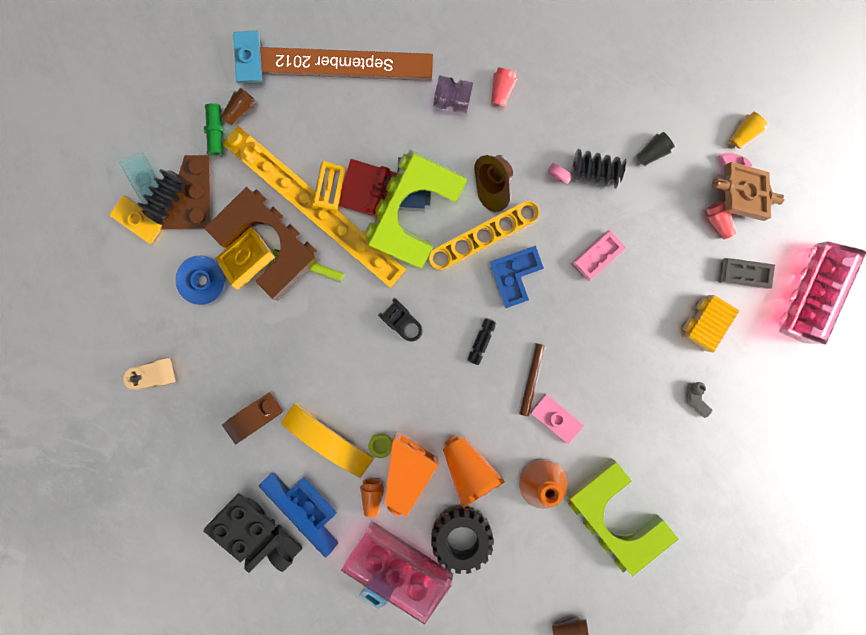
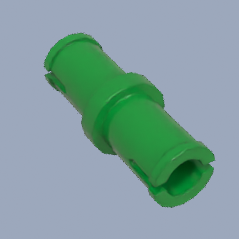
M216 103L205 104L206 126L203 128L207 139L206 154L219 156L223 154L221 134L224 133V127L221 126V105Z

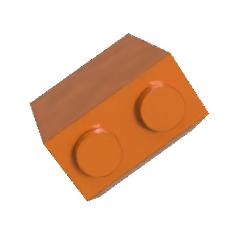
M399 432L395 434L392 443L385 504L388 506V511L396 516L402 514L407 517L437 469L439 461L436 455Z

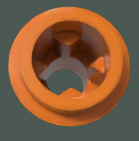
M365 479L363 480V485L360 486L364 516L377 517L384 487L381 480Z

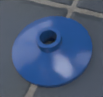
M201 255L193 256L185 260L178 268L176 287L186 301L197 305L209 304L222 294L225 287V274L214 259ZM201 276H205L207 279L204 285L199 283Z

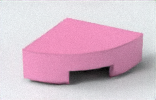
M725 153L717 157L723 169L724 165L730 162L749 167L753 166L747 158L737 154Z

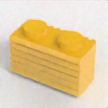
M708 295L707 298L703 297L696 306L698 312L694 319L690 318L684 325L683 330L686 332L683 337L703 350L714 353L734 318L739 313V310L715 295Z

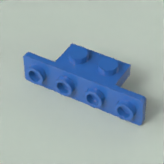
M271 473L259 484V488L325 558L329 556L338 545V541L327 531L324 525L337 512L304 477L292 488L288 489L274 473Z

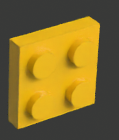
M251 226L220 253L215 260L230 284L238 290L263 267L267 266L275 256L258 232Z

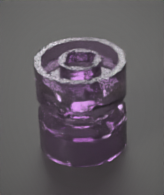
M439 75L433 107L443 110L452 107L453 112L467 114L473 82L460 79L455 83L453 78Z

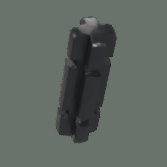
M489 318L484 319L481 326L483 328L479 330L473 344V352H470L468 356L470 363L475 365L481 363L483 358L481 355L485 353L492 337L490 334L494 332L497 325L495 321Z

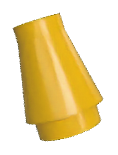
M752 112L750 115L747 114L734 135L730 138V141L737 148L741 149L745 144L765 132L764 128L768 123L756 112Z

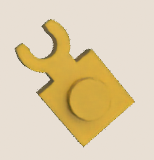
M239 126L222 143L239 159L243 158L248 163L253 162L250 158L252 152L257 151L259 154L262 152L255 144L256 140Z

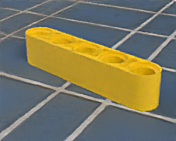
M532 201L522 202L444 243L430 253V265L435 270H445L518 232L537 220L540 212L539 207ZM522 208H530L533 211V218L530 220L524 219L521 215ZM501 219L510 220L512 224L511 230H501L499 221ZM480 230L489 232L490 240L488 242L482 243L478 240L477 233ZM460 241L466 242L469 251L466 254L457 253L455 250L456 243ZM436 253H444L447 256L446 264L438 266L434 263L433 257Z

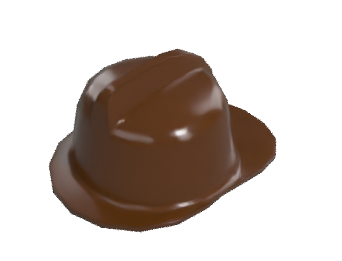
M490 155L481 156L474 165L479 199L488 210L494 212L502 211L510 202V183L513 179L512 166L504 159L503 155L495 157Z

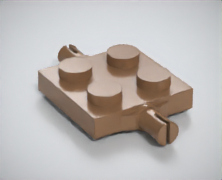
M730 162L724 165L725 180L715 177L712 181L713 188L725 191V212L766 221L771 219V204L781 205L784 202V195L773 193L770 185V174L767 171Z

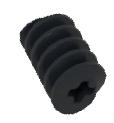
M577 149L571 173H575L576 181L580 179L581 175H584L585 183H588L590 178L594 177L595 185H598L599 181L604 179V187H607L610 181H613L614 189H617L625 173L626 159L621 163L620 158L616 156L611 162L610 155H605L601 159L600 153H595L592 158L590 151H586L582 157L581 149Z
M160 169L159 172L164 178L155 177L154 181L158 184V187H148L153 195L143 194L147 204L138 202L137 205L145 216L163 225L164 222L161 218L169 217L166 209L173 210L175 208L171 201L178 202L180 197L177 193L183 194L186 191L181 184L189 186L190 182L171 170Z

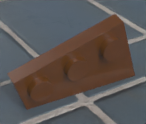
M184 155L179 175L190 182V185L181 184L186 191L183 194L177 193L180 197L178 202L171 201L175 208L167 210L169 217L164 219L162 230H205L204 228L213 220L211 156Z

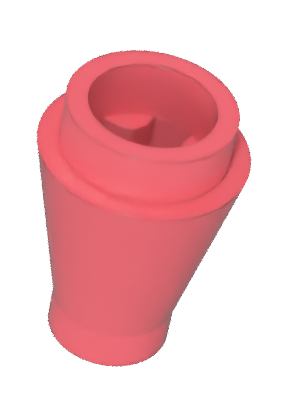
M498 67L496 73H493L491 103L505 106L517 81L515 71Z
M725 201L715 203L706 209L708 213L706 217L719 232L722 239H728L736 234L732 214L725 212Z

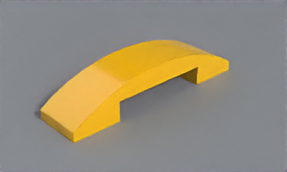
M294 403L280 424L313 450L344 470L361 478L375 457L356 444H351L316 420L315 416Z

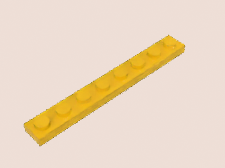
M256 141L255 144L262 152L260 154L257 151L251 153L252 163H248L243 158L241 161L391 288L407 269L389 254L369 246L365 233L338 210L334 214L331 213V210L322 211V208L319 207L317 209L312 208L315 191ZM320 196L319 201H323L324 198Z

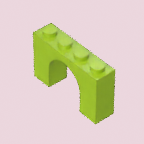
M409 149L408 154H403L398 164L400 170L396 178L392 177L387 186V191L389 192L385 200L382 199L376 208L377 216L374 222L368 224L365 236H367L366 241L369 246L422 269L433 246L429 240L413 234L399 225V206L407 195L417 190H430L457 202L467 179L462 174Z
M611 458L566 495L571 500L568 505L576 515L582 513L586 518L583 524L591 534L597 532L602 538L598 542L607 553L612 551L617 558L614 562L623 573L628 570L633 577L679 539L658 515L632 534L618 535L606 528L604 510L608 501L632 482L619 464Z

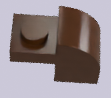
M269 392L232 416L222 426L236 445L282 414L283 410Z

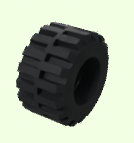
M458 505V509L450 507L448 512L445 513L443 511L440 514V518L435 520L431 532V547L433 548L434 557H437V562L440 565L444 564L445 569L448 571L455 569L456 574H461V570H466V574L472 573V568H475L477 571L481 569V563L486 564L489 561L488 555H492L494 538L487 518H484L479 510L476 512L470 506L466 509ZM466 527L473 530L477 536L475 544L470 549L464 551L453 549L448 544L447 538L454 529Z

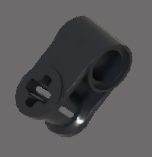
M394 297L392 299L393 303L383 313H379L378 316L406 341L414 342L419 340L423 335L422 325ZM409 324L417 325L419 330L417 336L409 338L405 333V329Z

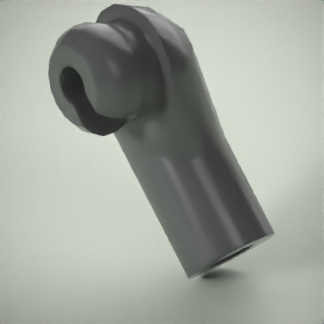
M702 382L692 383L688 388V404L703 418H707L713 409L703 401L706 386Z

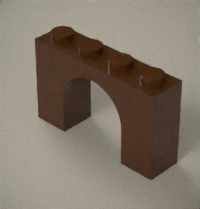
M246 186L204 229L220 246L227 248L251 226L267 225L274 228L280 239V253L276 261L255 282L273 300L278 301L319 261L315 256L318 251L308 241L303 243L298 238L300 233L293 225L289 224L286 226L281 221L284 216L274 206L270 209L264 203L267 199L257 189L252 191Z

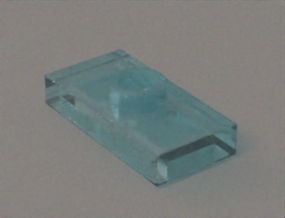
M143 151L120 161L119 164L141 203L147 204L143 194L152 196L153 193L148 187H158V184L154 181L156 175Z

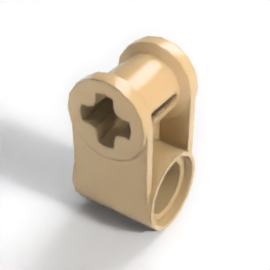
M171 358L153 361L146 365L128 369L123 376L125 386L129 389L137 390L176 382ZM141 375L142 380L135 382L134 377Z

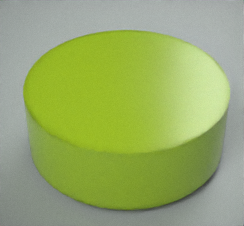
M377 433L369 441V451L376 458H385L391 453L393 441L389 435Z

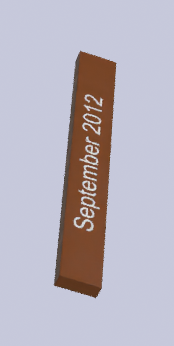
M260 47L262 74L432 80L433 54Z

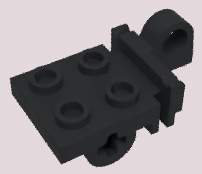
M240 493L211 520L203 531L240 563L245 559L244 570L248 573L266 556L277 570L284 572L293 563L294 557L302 550V546L284 532L281 525L275 528V520H270L266 516L264 509L256 501L250 498L247 500Z

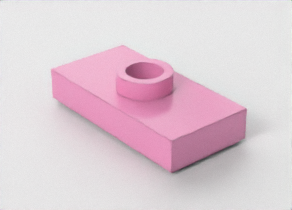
M608 230L572 264L590 281L626 247L611 230Z
M547 394L542 397L530 412L567 444H570L584 427L582 423Z

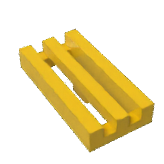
M325 161L321 162L312 208L317 209L319 207L322 208V211L331 210V213L336 214L346 169L345 166ZM325 168H328L330 171L324 199L319 201ZM336 170L339 171L333 204L328 201Z

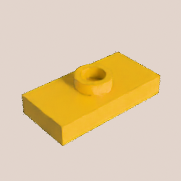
M124 195L109 214L149 244L153 243L162 230L163 225L145 216L141 208Z

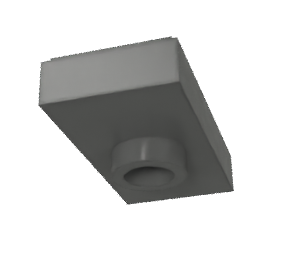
M724 258L721 283L772 289L775 264Z

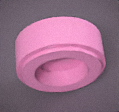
M552 163L548 169V173L565 184L569 183L573 177L572 174L555 163Z

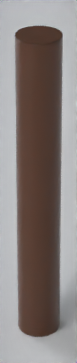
M538 343L535 345L520 415L529 417L546 345Z

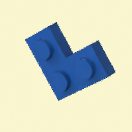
M536 246L489 262L505 308L528 301L529 298L521 277L544 269Z

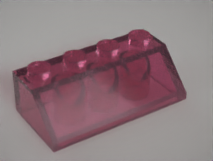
M829 241L817 243L809 253V258L811 259L807 267L802 270L799 276L800 284L797 290L790 296L789 303L791 304L788 311L780 319L779 325L781 327L778 332L805 344L826 345L865 258L866 251Z
M372 520L341 568L342 572L424 625L452 586L453 573L446 570L445 567Z

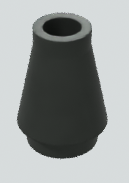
M665 132L656 133L636 156L645 167L670 154L675 145Z

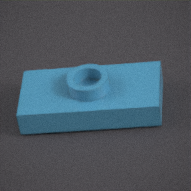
M258 30L233 32L236 82L238 84L262 82L260 35Z

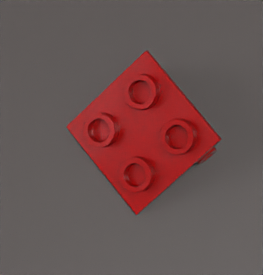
M350 159L338 206L376 217V208L382 199L385 200L389 192L387 191L389 181L392 177L396 178L397 172L390 171V168L384 166L377 167Z

